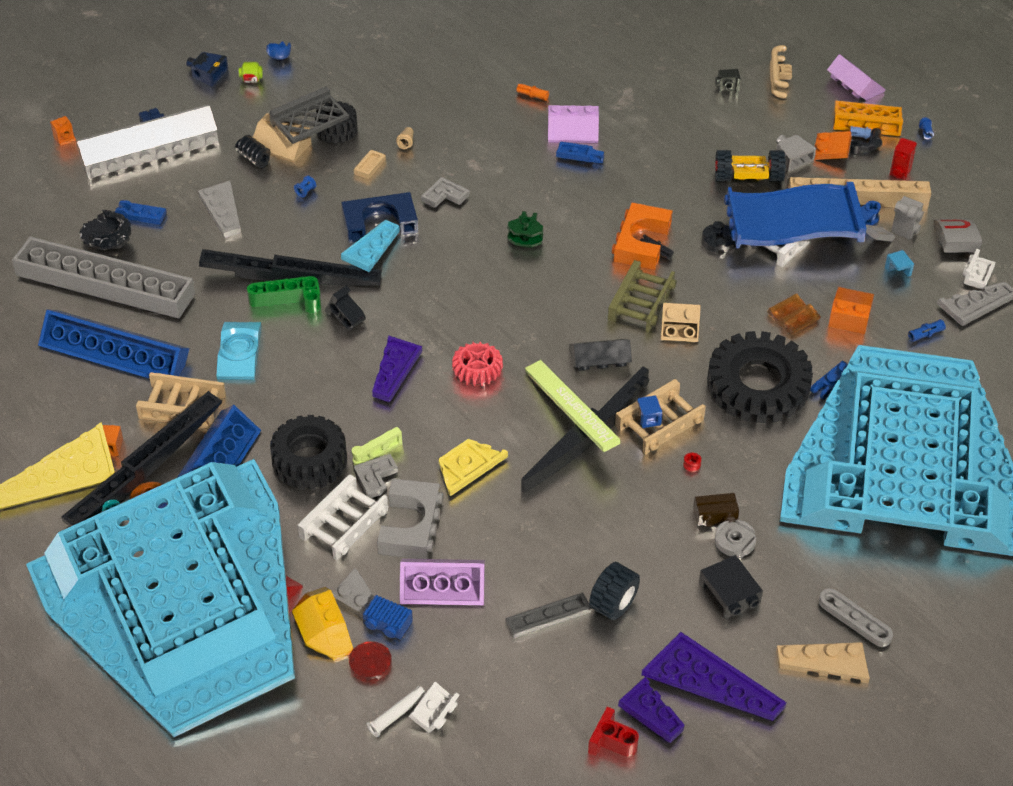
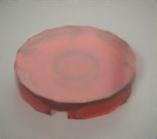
M361 643L349 655L350 670L355 677L363 681L382 679L389 673L392 667L391 653L381 643Z

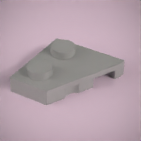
M355 568L332 593L338 605L363 618V612L374 597Z

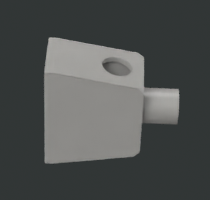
M780 135L776 139V150L785 151V169L787 172L814 162L816 148L800 136L794 135L786 138L784 135Z

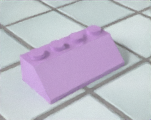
M401 559L400 604L484 605L485 560Z

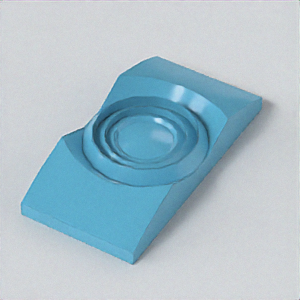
M224 322L217 358V379L255 380L261 322Z

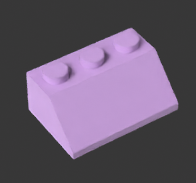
M840 54L827 69L832 73L831 78L837 82L839 80L842 81L841 86L847 90L852 89V94L858 99L862 97L868 100L886 90Z
M548 105V143H560L561 141L569 143H598L599 106Z

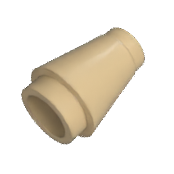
M407 127L398 135L396 142L399 148L408 149L412 146L414 134L412 128Z

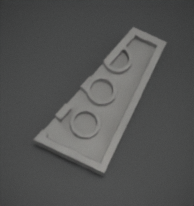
M1006 282L984 287V290L976 291L975 289L965 295L956 294L952 295L950 299H938L937 305L961 326H964L1013 300V288Z

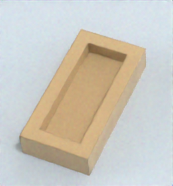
M370 150L354 168V175L369 180L385 162L386 155Z

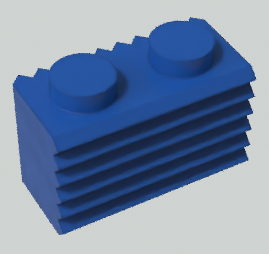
M378 595L373 597L363 612V624L371 630L377 629L382 631L389 638L396 637L402 639V636H404L413 622L411 609L400 606V604L393 603Z

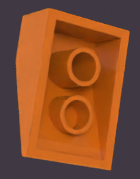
M838 287L828 327L865 334L874 294Z

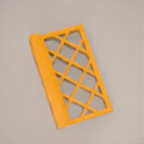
M835 101L834 130L850 131L851 126L868 127L871 131L874 128H879L883 135L901 136L903 125L902 107Z

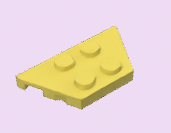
M467 439L438 459L439 467L448 494L452 496L506 459L508 451L504 449L501 452L493 450L491 445L480 444L477 441Z

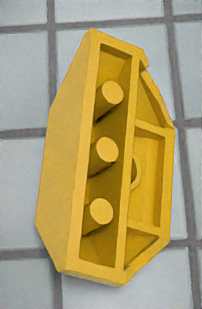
M322 587L305 593L292 609V615L305 645L327 655L333 660L353 654L354 650L347 626L332 591L327 587Z

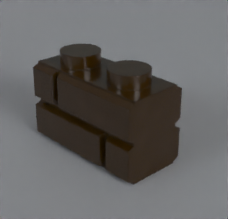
M735 493L694 497L693 510L697 526L704 525L710 527L725 521L730 523L738 520L739 507Z

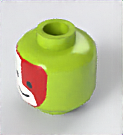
M244 62L242 68H239V77H242L244 83H258L263 77L262 66H259L258 62Z

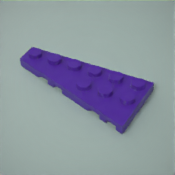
M682 632L642 669L641 673L642 676L771 721L775 720L786 708L787 702Z

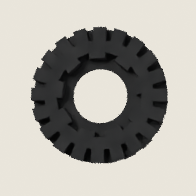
M749 331L745 333V340L740 333L732 335L731 342L727 339L723 340L719 344V348L716 347L712 352L708 368L707 386L709 387L711 397H716L715 403L720 408L727 406L726 412L732 416L742 411L741 420L750 422L752 414L756 415V423H766L767 415L770 416L772 422L782 421L783 414L789 418L795 415L796 409L800 411L810 394L813 367L811 361H807L808 355L805 351H798L799 345L792 340L785 345L786 337L777 334L772 341L770 340L771 332L761 331V338L756 337L755 331ZM751 362V364L764 365V362L771 364L770 367L780 372L781 380L774 388L755 390L746 386L741 381L739 371L746 363Z

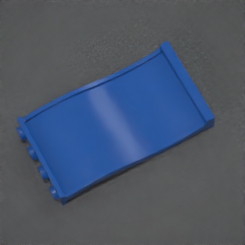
M847 182L846 185H803L766 193L733 192L732 188L728 187L727 195H724V204L728 205L727 217H730L729 228L732 229L731 238L732 241H735L736 248H740L741 244L772 246L820 237L856 238L857 242L865 241L866 225L854 182Z

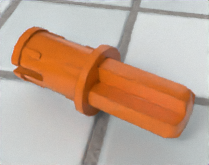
M518 84L516 89L518 93L528 95L530 98L534 97L547 101L549 97V91L536 88V86L531 87Z

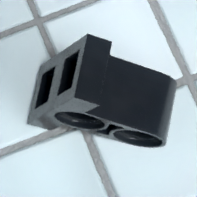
M346 285L332 295L325 312L329 316L334 314L345 328L352 330L365 321L366 317L362 309L349 296L351 290Z

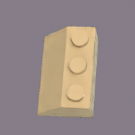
M268 113L258 122L253 138L270 149V155L295 163L311 145V136L292 144L277 126L273 127L270 124V114ZM284 122L281 124L289 126L290 122ZM293 123L292 125L293 127H302V125L297 123ZM290 132L293 137L300 134L298 132Z

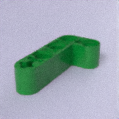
M313 276L257 282L247 287L248 301L252 307L304 302L305 310L308 313L314 314L321 310L319 283L317 278Z

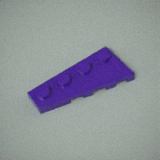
M388 335L384 356L372 390L373 397L387 402L392 400L422 353V346Z

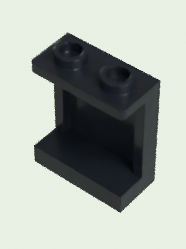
M736 555L700 570L699 584L702 588L709 587L723 606V616L725 618L737 616L742 611L755 608L761 603L763 590Z

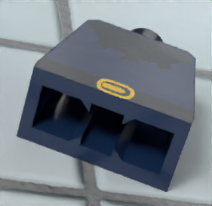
M202 52L196 59L189 57L186 63L188 67H191L193 78L212 87L228 70L227 56Z

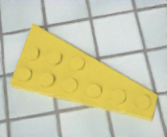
M102 422L90 431L80 435L74 441L47 455L35 465L29 466L22 473L0 484V510L99 485L112 476L115 471Z

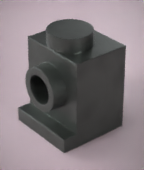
M738 69L719 70L718 77H715V85L719 88V91L736 90V92H739L741 78Z

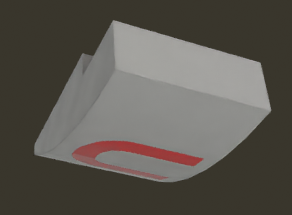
M934 219L939 245L943 246L944 253L975 252L976 249H981L982 239L977 226L971 219Z

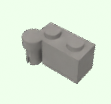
M906 196L901 201H898L894 209L895 216L891 232L910 240L914 234H918L921 228L919 222L924 215V211H922L923 203Z

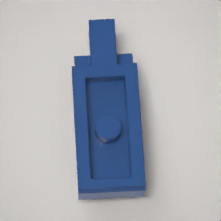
M561 141L556 151V157L603 163L604 151L595 150L593 146Z

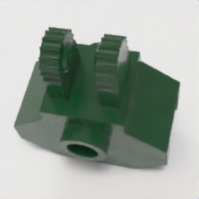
M522 211L519 218L509 221L507 225V240L514 245L535 247L542 244L544 226L537 221L538 213H533L532 217H528L527 212Z

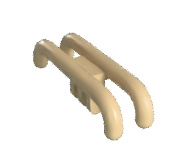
M778 45L771 51V92L775 97L785 99L787 98V93L778 91L777 87L788 88L789 83L779 79H792V66L790 64H778V62H784L786 59L785 56H778V52H785L787 50L785 45Z

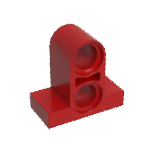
M607 706L589 740L588 753L597 756L600 748L603 747L626 757L633 756L638 749V732L631 727L614 721L615 709Z

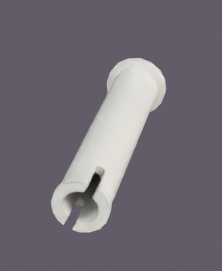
M417 686L373 722L369 721L367 723L369 731L375 737H379L381 731L419 703L426 693L421 686Z

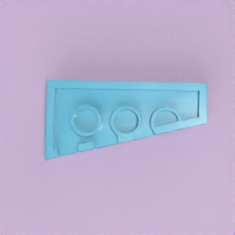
M384 220L342 252L341 260L370 272L400 232V226Z

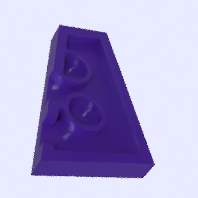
M644 677L619 700L618 706L671 743L683 732L685 725L671 707L663 703L661 695L657 690L654 691L650 687L649 680Z

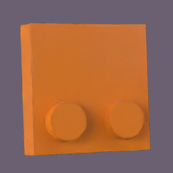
M851 131L817 133L814 160L848 158L852 138Z

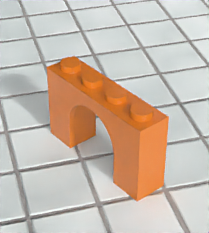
M631 203L630 208L625 211V221L622 220L621 232L617 233V244H613L612 247L614 262L632 265L633 261L636 260L641 262L642 268L656 270L660 259L661 245L639 241L632 235L641 231L668 235L672 223L673 210Z

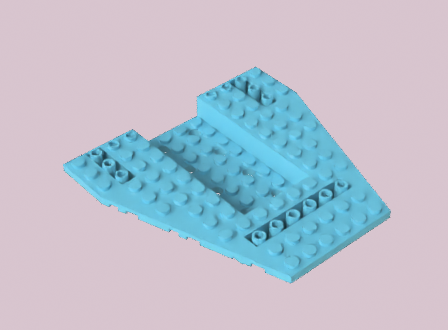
M858 345L849 364L828 396L824 407L820 410L816 421L813 422L798 452L795 453L791 464L786 469L780 522L861 534L864 520L867 519L944 531V546L1013 556V461L1008 449L1005 448L1004 438L998 430V423L990 402L985 397L986 392L980 384V377L974 361ZM893 438L897 442H889L887 439ZM928 444H934L937 448H930ZM890 469L893 470L894 473L889 474L885 472V470ZM926 475H932L935 479L930 480L926 478ZM888 501V502H890L892 505H891V506H886V505H884L882 502ZM930 507L933 509V512H927L924 508Z
M255 459L237 467L231 464L211 462L58 532L44 552L45 555L26 564L48 616L173 737L295 678L279 505ZM161 503H168L165 508H158ZM122 521H129L126 526H119ZM175 534H183L179 539H173ZM136 552H144L140 557H134ZM190 565H198L195 570H188ZM154 582L159 583L156 588L148 589L150 584ZM207 596L214 597L211 602H203ZM167 615L174 616L171 621H163Z

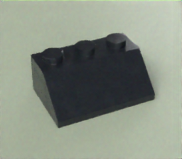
M630 339L569 344L573 367H578L579 370H590V366L597 365V369L609 368L608 364H616V367L627 366V362H632Z

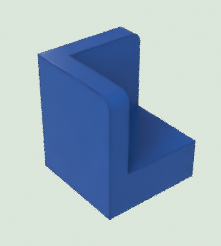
M657 396L638 398L642 428L661 425L662 410Z

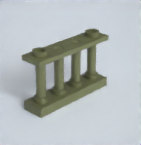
M634 260L608 307V320L615 322L618 316L625 315L645 321L646 332H650L652 326L657 324L658 315L663 307V303H665L670 291L676 287L675 272L671 271L668 279L644 273L641 270V262ZM642 279L663 285L664 287L659 291L636 284V281ZM637 291L657 297L655 303L630 296V293ZM624 304H635L651 309V311L647 315L624 308Z

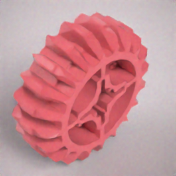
M481 341L479 344L472 342L471 345L466 343L464 347L460 346L459 350L455 351L452 359V370L456 378H459L460 382L465 381L467 385L472 383L474 387L476 384L483 386L484 383L490 384L491 381H496V378L500 377L503 369V358L499 350H496L495 346H489L488 343L482 344Z

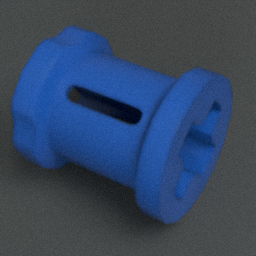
M308 175L303 178L302 182L294 185L295 193L302 198L307 195V192L316 188L315 180Z

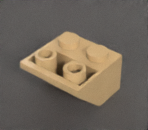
M663 303L661 340L698 342L701 305Z

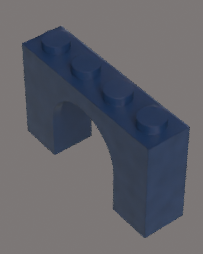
M410 192L341 202L342 216L349 243L357 242L365 236L364 222L369 217L378 214H385L395 218L400 226L401 235L418 233V219Z

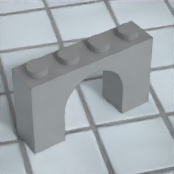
M392 478L389 490V507L413 509L421 513L424 518L419 524L410 528L381 526L377 541L378 554L427 559L428 552L433 550V540L431 538L436 535L437 524H435V520H439L440 517L438 505L443 503V492H440V484Z

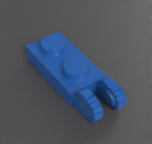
M128 200L120 201L119 207L115 209L116 213L123 214L128 220L157 225L162 223L167 214L166 208L132 204Z
M842 360L812 385L810 391L817 393L821 388H824L820 398L825 400L840 379L848 363Z

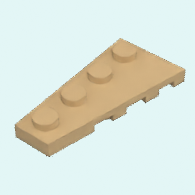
M862 642L778 645L776 648L780 669L804 673L813 671L821 676L828 677V674L841 676V679L845 680L854 678L860 679L863 683H869L870 678Z

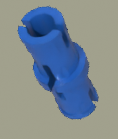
M942 319L930 324L925 323L921 327L909 331L908 337L911 342L924 337L930 338L933 334L945 330L946 325Z

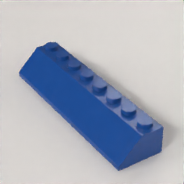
M46 309L38 346L149 379L150 372L179 376L186 365L190 349L59 310Z
M235 405L222 410L177 478L211 462L239 466L261 432V429ZM161 503L158 508H165L168 503ZM177 533L173 536V539H179L183 534Z

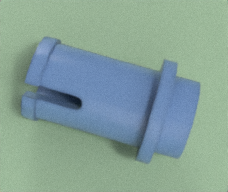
M851 126L852 137L865 138V140L867 138L870 139V128Z

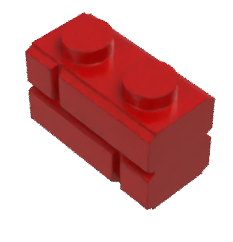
M905 138L899 140L894 150L890 170L892 177L902 180L907 179L908 174L912 170L917 147L916 142Z

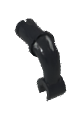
M879 128L872 129L871 138L868 143L852 140L850 153L858 154L860 151L870 152L878 149L882 145L881 130Z

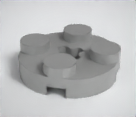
M736 520L730 523L725 521L716 529L715 546L728 556L736 555L739 559H742L743 556L748 555L755 548V531L750 524L744 521ZM736 536H738L739 540H733L731 537L735 538Z

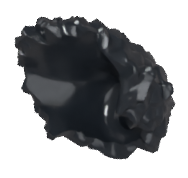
M102 210L103 213L98 214L97 219L94 218L92 221L84 223L79 231L80 239H82L87 247L91 246L104 251L123 247L130 240L129 236L132 230L130 228L131 222L123 214H118L111 210Z

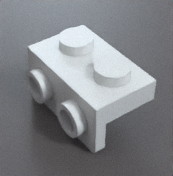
M976 249L975 254L970 255L968 260L969 266H965L962 276H965L964 284L984 290L996 262L980 258V250Z
M434 682L409 717L428 733L435 728L439 730L447 720L444 716L447 712L451 713L457 706L456 699L459 697V694L455 692L451 695Z

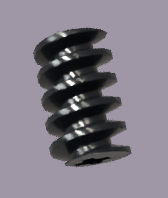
M245 135L236 142L234 148L242 156L259 168L267 166L271 153L269 148L251 135Z

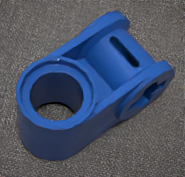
M869 201L861 207L865 225H874L880 219L878 213L881 210V204L877 201Z

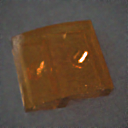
M797 293L774 305L767 311L776 323L792 335L821 318L811 304L806 305Z

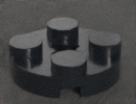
M715 221L702 232L703 246L717 253L718 250H724V252L731 251L736 246L735 241H732L731 238L732 229L721 221Z

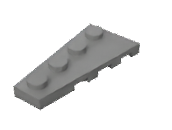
M231 181L199 190L200 199L224 238L241 233Z

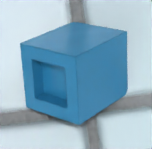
M903 250L887 255L885 269L888 272L902 270L907 277L912 276L914 263Z

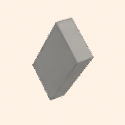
M866 225V233L876 240L892 242L895 238V235L884 227Z

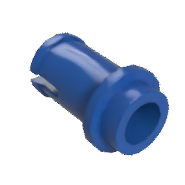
M922 118L919 122V128L922 129L925 139H931L934 136L931 127L932 121L929 118Z

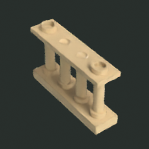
M150 372L152 392L148 401L138 400L136 409L139 419L169 423L192 405L197 395H204L209 391L216 397L225 398V386L223 382ZM161 389L171 391L166 404L155 403ZM179 392L190 393L185 407L174 405ZM214 413L199 428L209 429L215 421Z
M674 379L645 396L656 395L662 412L672 423L664 426L662 423L659 426H653L658 431L649 435L636 423V421L641 419V410L638 401L616 413L615 427L620 431L630 427L643 439L642 452L646 454L656 450L660 445L693 425L701 423L704 419L706 406L702 404L694 409L679 395L680 383ZM675 401L687 414L678 417L665 404Z

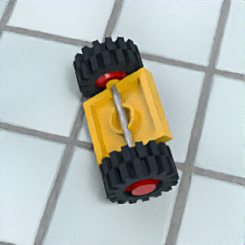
M716 150L715 179L716 181H731V173L733 171L734 179L739 180L769 179V181H784L786 168L785 151L770 150L767 162L766 156H732L731 150Z

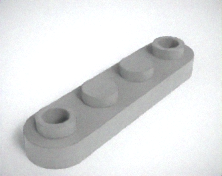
M825 589L820 593L819 604L823 609L873 644L885 647L891 643L893 631L883 622L834 589Z

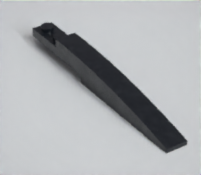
M202 249L199 259V267L235 272V277L262 281L313 276L317 278L319 285L373 286L380 285L382 270L371 269L370 272H367L356 266L275 254L273 259Z
M642 366L599 411L591 408L610 429L615 426L616 413L633 404V399L636 398L638 392L648 385L650 380L648 378L649 369ZM575 424L521 478V492L526 493L555 474L586 451L594 442Z
M206 392L121 461L122 467L62 515V521L71 527L99 514L106 501L117 500L120 502L160 467L222 404V400L211 392Z

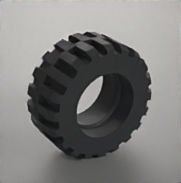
M301 415L297 416V419L294 420L291 418L286 421L285 425L282 424L277 428L278 431L274 432L270 441L272 466L275 474L282 482H287V485L293 488L297 486L301 490H305V488L314 490L319 486L323 488L327 486V483L334 482L336 476H341L347 464L346 440L342 429L332 420H325V417L319 415L318 417H314V415L302 417ZM307 447H316L324 450L312 457H301L294 454Z

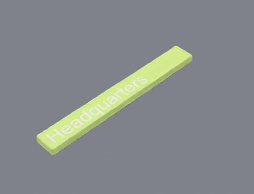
M541 360L525 367L526 374L603 452L621 444L620 438Z

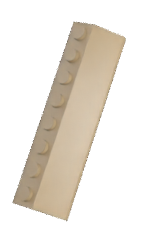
M790 177L787 179V189L803 185H846L847 182H854L860 207L869 201H877L881 204V207L895 208L896 203L906 196L923 203V209H928L931 197L929 181Z

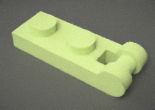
M396 427L370 440L363 446H354L352 448L353 465L376 459L402 445V431Z

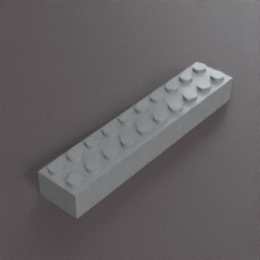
M29 237L12 259L16 276L175 318L181 317L195 295L193 278L34 237Z

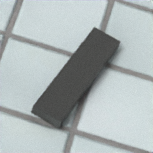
M582 592L507 617L505 622L514 639L591 613L592 608Z

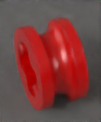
M687 453L684 456L683 466L688 471H697L701 467L702 458L697 453Z

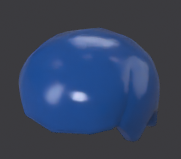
M283 41L280 44H268L266 46L268 56L274 60H285L290 55L291 43H288L287 46Z

